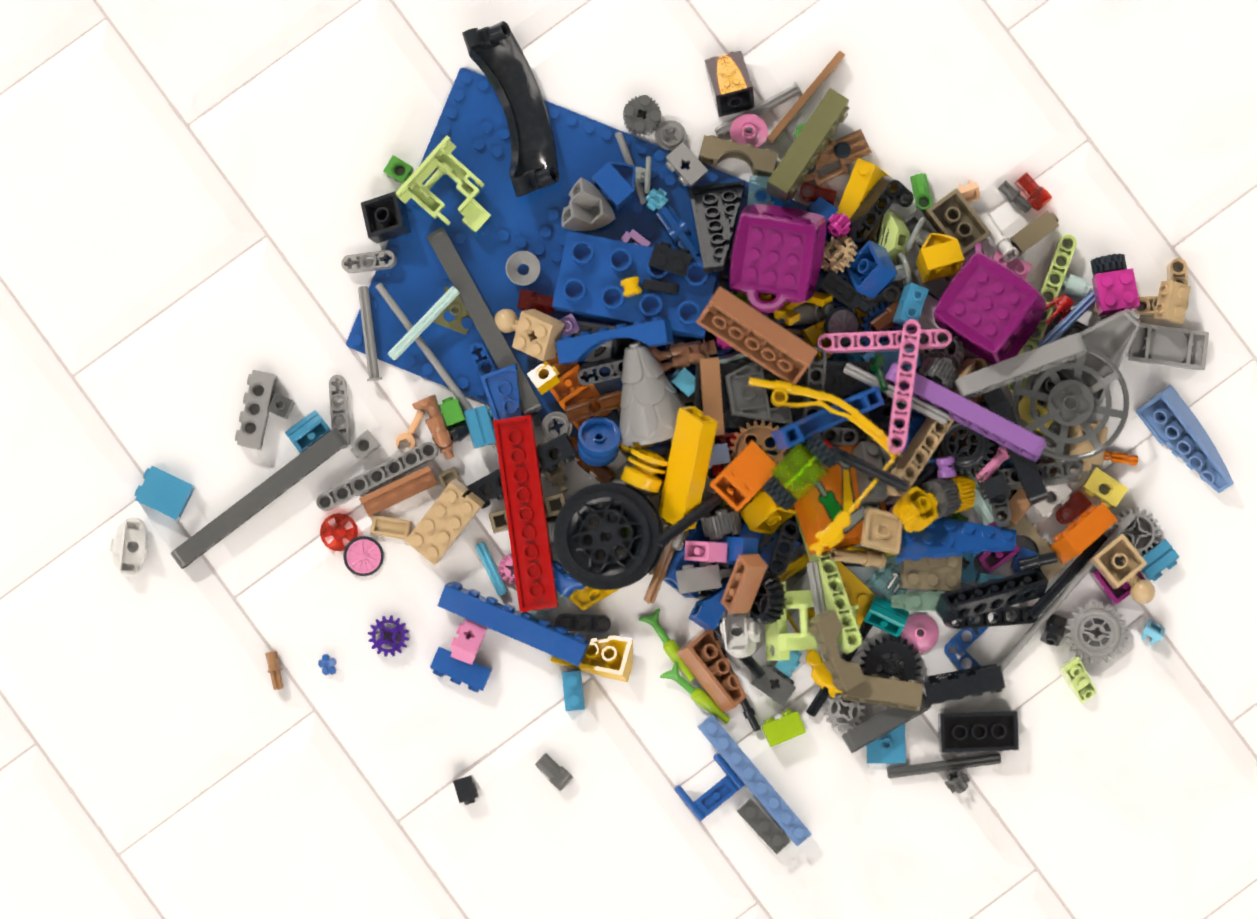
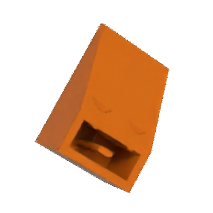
M752 440L712 480L710 486L738 512L780 469V466Z

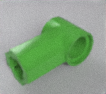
M920 173L910 176L915 209H920L922 213H925L932 206L933 199L930 195L926 173ZM925 199L929 205L922 207L918 202Z

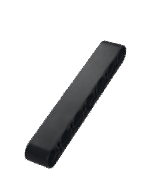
M1001 387L981 394L989 411L1018 425ZM1005 447L1030 505L1032 506L1048 499L1049 494L1035 462Z

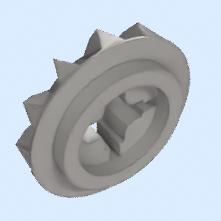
M665 121L656 130V140L661 148L668 151L674 150L682 142H685V128L677 121ZM676 129L674 134L676 140L670 139L666 142L668 137L666 132L671 133L672 131L674 132V130Z
M551 412L543 419L542 432L548 440L551 441L560 436L557 430H549L554 426V419L558 424H565L560 428V434L568 433L570 436L572 422H568L566 414Z

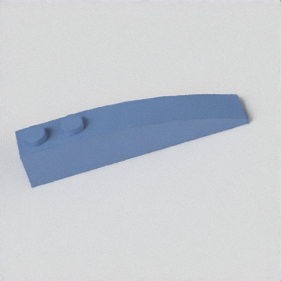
M1171 384L1135 411L1157 441L1170 448L1173 455L1179 456L1187 463V467L1197 471L1200 474V478L1215 491L1220 493L1234 484L1224 461L1209 435Z

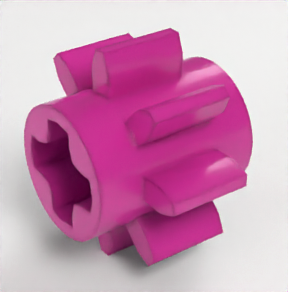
M843 213L832 214L827 220L829 222L828 231L836 237L846 235L851 230L849 228L851 221Z

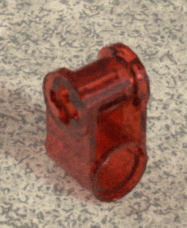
M1080 490L1076 491L1057 510L1055 515L1057 522L1064 525L1074 521L1092 505L1091 501ZM1067 511L1069 513L1068 518L1064 519L1062 517L1064 515L1063 512Z

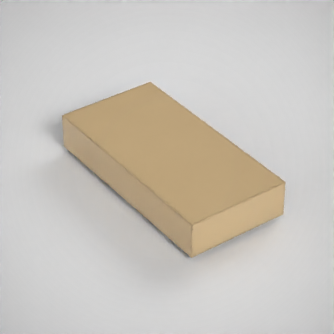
M373 515L370 534L406 540L409 536L411 521Z

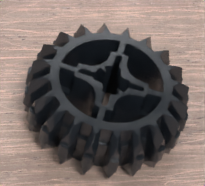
M765 572L750 609V617L754 619V622L772 624L780 620L781 615L784 614L783 609L786 608L785 601L787 600L785 598L786 592L783 589L784 584H781L782 580L778 578L777 574Z

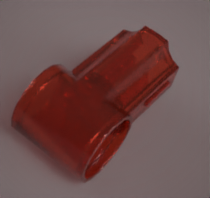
M1027 172L1014 183L1037 212L1052 200L1050 193L1044 187H1040Z
M810 182L803 183L798 191L799 199L803 202H811L812 200L816 202L820 196L832 205H834L837 194L835 190L815 186ZM809 188L812 191V195L806 197L803 195L802 190Z
M520 289L517 309L523 311L536 309L540 312L554 314L552 307L554 297Z

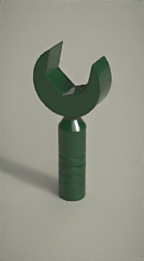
M874 352L875 358H870L869 360L870 369L876 372L881 391L886 392L889 388L884 371L882 370L884 367V356L882 353Z

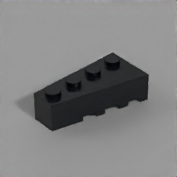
M1001 662L925 676L923 681L928 705L939 704L949 700H960L967 696L977 697L989 691L991 693L1002 692V689L1006 686Z

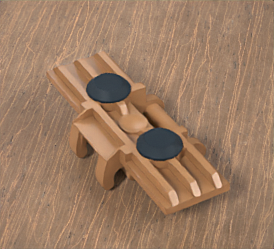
M858 129L832 141L829 138L828 146L823 154L819 153L818 161L812 170L808 169L806 174L808 176L804 183L814 180L818 188L821 184L843 174H849L846 164L871 154L872 151L862 130ZM830 163L840 164V168L818 177L817 172L820 168Z

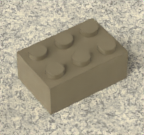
M957 188L928 208L924 213V216L938 234L948 235L958 240L963 256L975 248V243H982L991 235L989 229Z
M962 556L935 559L925 557L916 561L912 559L903 560V562H900L899 588L934 591L961 589Z

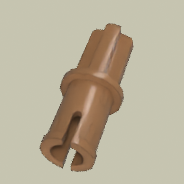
M277 651L265 653L268 664L267 673H270L273 689H283L284 685L281 670L283 669L280 667Z

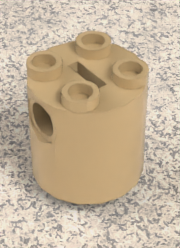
M1095 420L1094 423L1088 424L1094 430L1101 421ZM1080 425L1069 426L1068 438L1083 436L1084 431ZM1104 426L1096 435L1101 445L1107 441V426ZM1090 440L1080 443H1067L1066 455H1080L1090 452L1095 448ZM1105 450L1091 458L1077 460L1082 463L1083 471L1091 472V466H1103Z

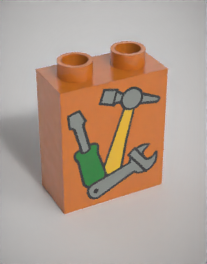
M856 443L851 446H834L853 455L852 449H854L859 443ZM819 461L825 474L824 478L805 484L801 488H798L796 483L790 486L799 499L793 506L808 548L812 544L818 543L819 540L815 537L816 533L825 530L834 521L838 513L844 510L849 511L860 497L855 468L841 461H837L831 468H828ZM785 465L786 471L782 470L787 484L792 479V474L789 467ZM884 501L879 505H861L860 502L850 514L851 524L844 528V538L831 549H829V546L824 547L823 552L831 551L833 548L840 549L861 544L865 509L870 507L887 512ZM809 550V553L813 555L816 554V551Z

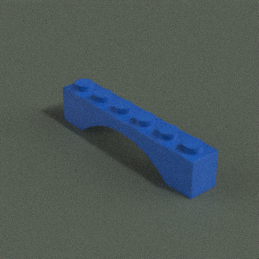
M662 316L651 318L652 322L645 323V320L633 322L634 325L632 326L620 324L616 325V329L609 330L607 327L597 329L598 332L592 334L591 331L581 332L578 337H573V335L562 336V340L556 341L559 364L584 361L598 346L619 338H633L654 347L672 344L674 341L670 320L663 319Z
M878 386L865 389L843 399V401L856 408L861 414L885 404ZM830 405L831 408L839 412L851 415L849 412L842 409L838 405ZM823 408L771 432L778 450H783L807 440L816 432L820 433L848 419Z
M740 519L742 532L735 535L731 533L730 537L759 539V545L763 540V533L750 531L744 519ZM729 564L728 568L731 569V574L735 566L733 564ZM724 577L722 588H716L707 597L696 601L688 619L705 630L717 628L721 623L723 612L726 611L721 600L730 577Z

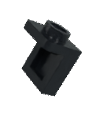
M1052 614L1046 621L1040 641L1048 645L1058 646L1064 636L1067 618Z

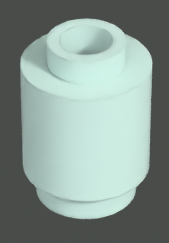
M1070 274L1069 277L1065 276L1062 284L1063 292L1079 298H1085L1088 295L1091 283H1088L1086 279Z

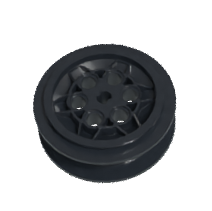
M598 483L579 490L562 506L554 526V546L560 563L578 582L600 590L619 589L638 582L655 566L662 551V547L657 544L656 538L663 533V525L653 503L637 489L621 483ZM612 512L618 516L616 523H612L609 520V515ZM593 516L599 520L597 527H593L590 524V519ZM624 527H628L631 531L628 538L622 535ZM605 533H611V539L606 540ZM586 535H590L593 538L590 546L584 542ZM619 545L624 548L623 556L616 554V548ZM600 549L604 550L606 554L603 560L597 557V552Z

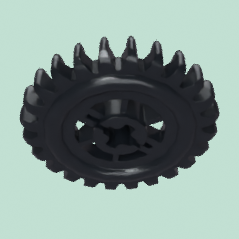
M954 421L934 452H939L935 458L954 456L955 463L953 466L956 469V473L959 469L960 474L964 475L965 470H967L968 474L971 475L972 468L979 472L978 465L985 467L984 460L991 461L987 454H994V451L989 448L996 446V444L990 442L991 439ZM967 429L965 435H961L959 430ZM956 432L958 436L954 442H950L952 435ZM973 435L976 436L977 443H974L972 439ZM962 440L966 441V443L968 444L967 447H962ZM950 444H954L956 448L954 452H952ZM974 445H977L975 452L971 455L970 451ZM963 452L967 453L968 457L960 458V455Z
M892 635L889 636L888 641L885 636H882V642L875 638V646L868 643L870 651L864 649L863 652L867 656L860 657L865 663L859 666L865 669L862 673L866 676H870V674L879 675L884 672L889 677L897 674L900 676V681L906 682L908 680H916L915 676H921L916 671L922 668V666L917 665V662L922 659L915 658L919 651H911L914 644L906 646L908 640L905 639L901 643L900 636L895 641ZM890 652L889 658L884 659L881 657V655ZM892 652L898 654L902 659L897 661L892 658ZM893 661V666L896 667L895 669L899 670L901 673H899L896 670H890L888 672V667L885 663H892ZM904 661V670L900 669L899 663ZM877 663L882 665V670L877 672Z

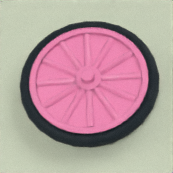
M360 536L352 539L344 549L343 560L351 573L357 576H369L380 569L384 560V552L377 540L368 536Z

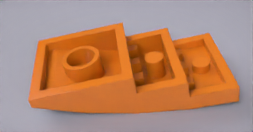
M556 354L554 359L547 360L549 366L554 365L560 373L557 375L560 383L549 391L564 412L565 406L585 401L591 397L601 396L593 384L583 385L578 381L577 375L580 366L577 362L559 364L558 354ZM544 375L542 379H546L549 375ZM593 401L589 406L590 410L597 411L599 403ZM612 411L603 412L600 415L590 416L572 423L579 431L584 421L593 417H605Z

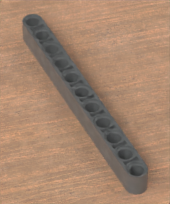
M441 227L426 236L453 286L460 292L459 297L498 368L502 369L517 364L521 410L524 416L532 415L543 409L445 229Z
M337 427L174 549L170 555L179 567L184 569L341 450L339 449L340 447L347 445L349 442Z

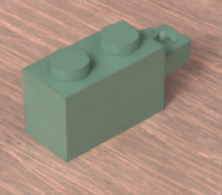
M946 591L905 592V594L891 596V607L906 609V611H936L940 594L946 593Z

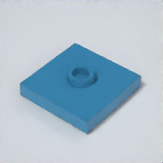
M905 724L866 745V763H906Z

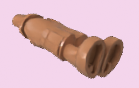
M714 339L686 343L679 342L670 345V350L660 351L654 346H648V349L664 369V374L674 368L675 370L689 368L690 365L698 364L699 358H710V355L717 354ZM669 358H672L673 360L666 363H661L662 361Z
M434 394L413 403L412 406L415 410L423 409L427 412L429 419L425 420V423L430 430L435 445L440 448L439 452L443 453L446 460L455 457L452 448H454L451 434L446 428L442 413L440 414L438 401Z

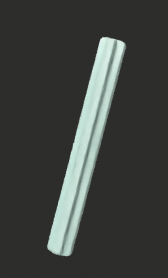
M452 286L388 352V355L393 360H396L459 295L458 289Z

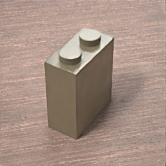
M1047 210L1010 238L1012 246L1016 247L1019 251L1017 258L1059 226L1057 223L1059 220L1053 212L1050 213Z

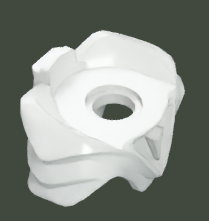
M126 518L118 526L115 538H112L110 542V551L113 552V563L123 575L137 574L142 569L144 559L148 553L147 527L139 518ZM131 541H135L139 545L138 550L133 553L127 549V545Z
M728 611L726 612L725 618L720 623L725 650L735 658H745L753 655L757 642L761 641V631L758 623L754 622V619L750 617V613L730 614ZM736 628L743 631L740 636H733L731 633Z

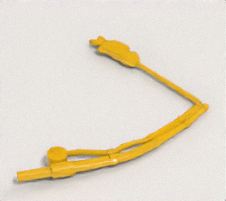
M750 377L749 385L773 389L771 403L776 407L822 406L827 411L853 422L872 437L891 457L883 470L887 471L894 463L895 455H900L889 452L887 448L888 437L885 432L842 399L832 394L824 393L825 391L792 385L789 382L778 380L774 382ZM787 394L806 396L818 400L803 403L786 402ZM822 401H829L838 405L851 415L839 412ZM874 479L849 511H841L825 530L816 533L815 537L819 541L812 544L808 550H815L817 556L823 553L824 547L829 546V549L840 543L844 538V528L851 524L850 514L879 480Z
M853 545L841 550L863 552L868 549ZM884 552L888 557L896 556L894 554ZM807 553L788 563L786 571L781 576H778V578H781V582L786 581L789 577L807 567V563L810 562ZM786 609L787 619L789 620L795 632L800 633L798 627L796 626L788 610ZM815 649L807 650L806 662L812 667L811 678L822 689L824 686L827 687L832 698L835 697L836 693L843 694L842 690H838L834 686L832 675L825 667L819 652Z

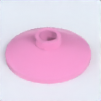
M754 114L740 115L732 122L730 127V137L732 140L744 145L751 144L756 148L760 147L768 136V128L765 121ZM746 127H751L752 130L747 131Z
M915 614L908 617L900 636L902 642L905 639L908 640L906 646L914 644L911 651L926 652L937 643L939 630L936 622L931 617L924 614ZM919 629L923 630L924 635L922 637H919L917 635V631Z

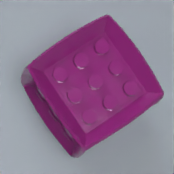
M751 204L745 207L740 216L733 246L730 288L736 292L746 294L749 304L754 309L767 313L780 309L785 302H806L811 299L815 293L823 259L827 218L816 213L782 206ZM758 292L776 295V298L771 302H763L758 298Z
M977 242L975 243L976 253L952 280L935 307L933 316L935 323L940 329L952 332L953 337L958 336L959 341H962L964 348L994 365L1015 357L1046 312V300L1037 289L1018 274L986 256L982 243Z

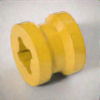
M639 277L620 281L621 286L624 287V297L642 293V289L638 284L640 282Z

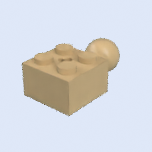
M502 309L496 313L494 320L502 333L516 331L512 344L513 348L541 361L556 357V341L561 339L564 322L536 309L521 311L519 320L517 314L511 309Z
M1124 534L1118 535L1089 559L1113 589L1119 588L1127 581L1131 586L1130 594L1135 602L1147 604L1154 599L1156 593L1154 585L1148 580H1140L1136 575L1148 563ZM1115 558H1121V566L1115 564Z

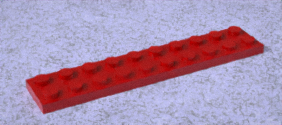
M532 415L493 420L519 611L526 612L559 607Z

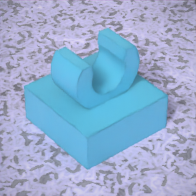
M1148 619L1144 625L1141 639L1144 640L1146 636L1151 637L1150 645H1153L1156 641L1160 642L1164 636L1165 628Z

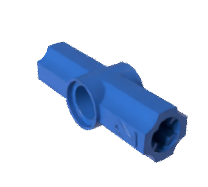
M670 205L665 206L656 213V216L666 228L668 236L675 245L689 250L691 255L698 256L700 254L699 246L691 236V231L684 221L679 219Z

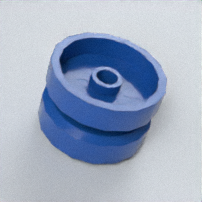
M593 417L582 423L578 432L577 451L579 457L585 463L601 467L615 461L619 453L621 433L614 421L606 417Z

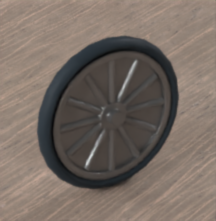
M847 307L833 309L826 317L824 324L825 334L855 333L860 330L857 314ZM848 339L840 340V344L843 347L851 344Z

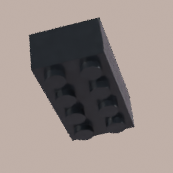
M1018 711L938 713L939 752L1019 750Z

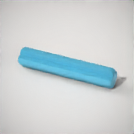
M484 542L477 544L476 549L497 595L502 596L506 594L507 589Z

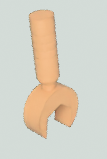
M418 410L408 429L409 432L402 433L397 437V448L400 441L408 440L411 443L410 449L415 447V439L412 435L416 432L425 414L424 412Z

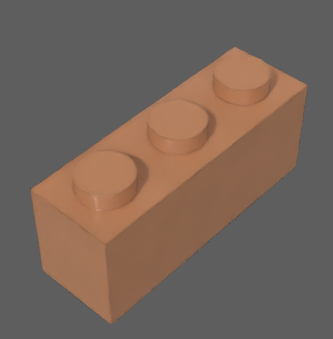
M758 554L738 556L721 600L722 605L730 614L750 612L768 566Z

